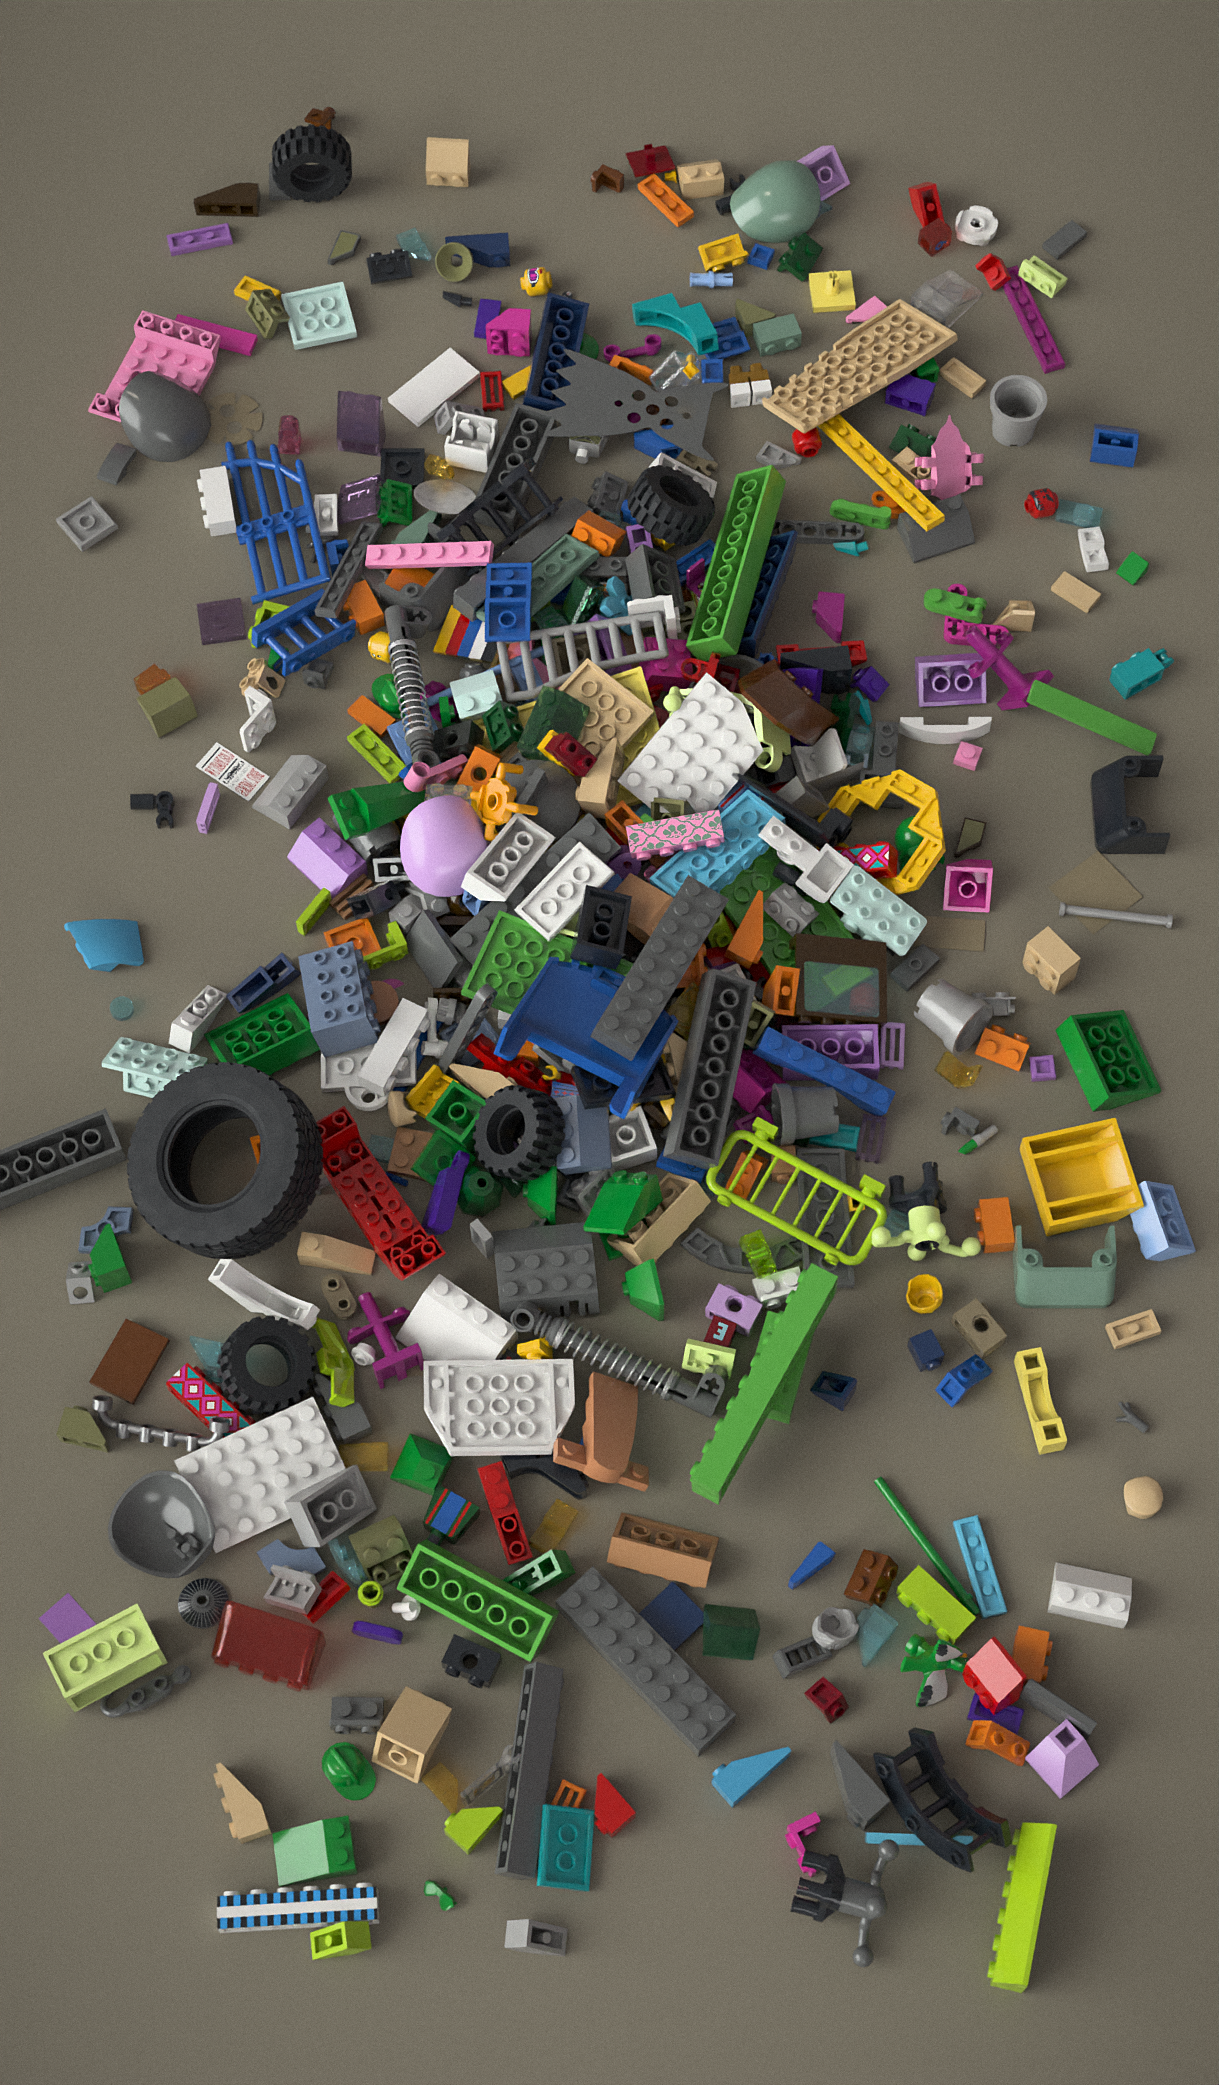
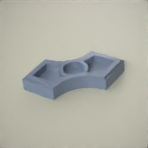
M108 1206L105 1216L98 1223L82 1227L79 1253H91L106 1224H111L116 1237L121 1234L131 1233L133 1208Z
M277 1539L257 1552L270 1575H273V1572L270 1570L272 1565L281 1567L287 1565L295 1571H308L315 1576L327 1569L314 1547L295 1550L288 1548Z

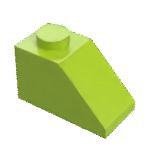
M499 1806L461 1809L458 1814L453 1812L445 1821L444 1825L446 1827L444 1832L469 1855L503 1816V1810Z
M343 1921L310 1933L313 1960L352 1955L372 1949L369 1921Z

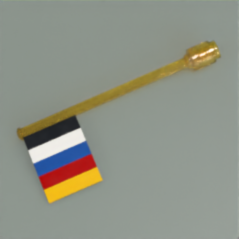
M451 605L433 652L491 663L490 668L499 665L497 643L485 642V622L478 618L472 622ZM456 791V792H454V793H452V794H450V795H453V796H454L455 794L458 793V791Z

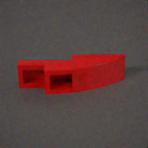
M482 1033L467 1047L470 1053L484 1063L482 1069L499 1072L506 1079L510 1076L520 1086L547 1093L549 1097L551 1096L552 1082L554 1081L545 1080L542 1077L545 1074L523 1056L518 1061L515 1059L508 1061L495 1055L496 1044Z
M502 1461L477 1468L508 1565L533 1558Z

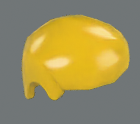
M921 1274L912 1278L908 1282L907 1304H909L913 1311L920 1314L933 1313L941 1306L943 1301V1289L939 1280L929 1274Z

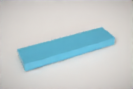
M978 1515L953 1521L976 1602L981 1611L982 1620L1007 1614L1008 1611Z
M865 1833L866 1844H880L882 1841L890 1839L898 1845L926 1846L915 1834ZM956 1836L953 1839L968 1845L973 1841V1836Z

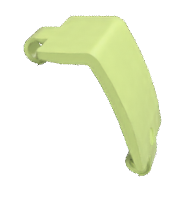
M693 688L680 689L683 699L686 698ZM731 692L745 704L747 713L754 714L759 742L770 746L762 748L763 752L755 760V764L768 772L777 771L783 761L782 752L785 755L791 754L790 734L774 725L742 694ZM771 756L770 763L766 765L767 759Z

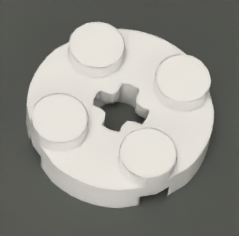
M971 206L969 210H962L957 215L955 223L957 238L969 244L986 246L996 235L998 227L997 218L995 220V217L992 215L993 212L983 206ZM975 223H979L978 228L973 227L972 225H975Z

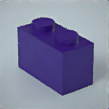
M906 374L888 385L885 403L926 416L934 398L936 384L926 379H919Z

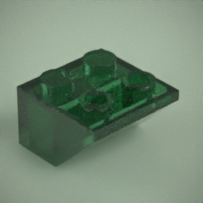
M575 575L558 616L568 625L588 622L596 615V607L604 599L605 592L603 591L606 586L584 575Z

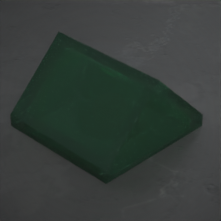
M705 1604L702 1656L752 1661L761 1629L755 1609Z

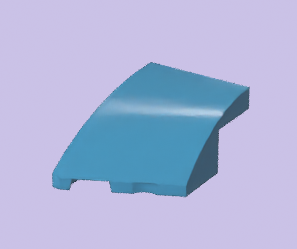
M93 919L67 922L64 925L65 930L70 931L76 940L75 946L83 955L85 963L91 970L110 972L118 964L140 966L144 963L137 921Z

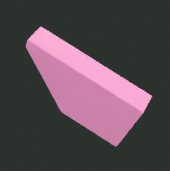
M873 296L846 317V322L852 324V322H865L887 306L876 296Z

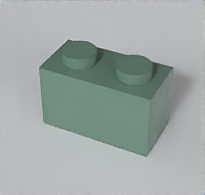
M793 313L754 323L752 337L759 355L762 357L800 347L802 332Z

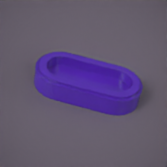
M364 1621L354 1622L352 1633L358 1636L391 1644H401L403 1633L397 1629Z

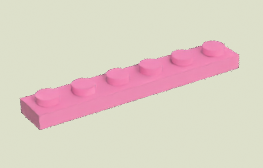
M492 541L368 545L365 566L368 569L487 566V563H492L494 544Z

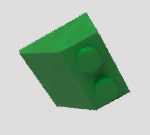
M106 1224L90 1253L92 1263L88 1264L96 1287L101 1286L104 1293L132 1283L111 1224Z

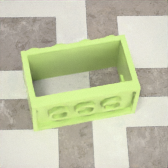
M138 1604L125 1609L43 1653L64 1699L74 1712L168 1663Z

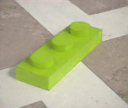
M365 724L347 736V741L389 784L395 783L401 778L398 774L406 765Z

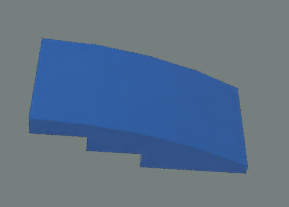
M487 563L485 642L530 641L532 563Z

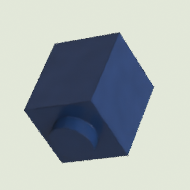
M932 1329L909 1338L907 1347L920 1372L926 1369L932 1371L941 1366L945 1354Z

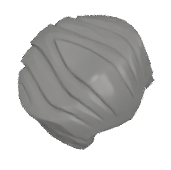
M829 1607L814 1620L812 1634L816 1642L822 1647L828 1648V1650H837L848 1645L854 1639L859 1624L856 1623V1619L850 1609Z

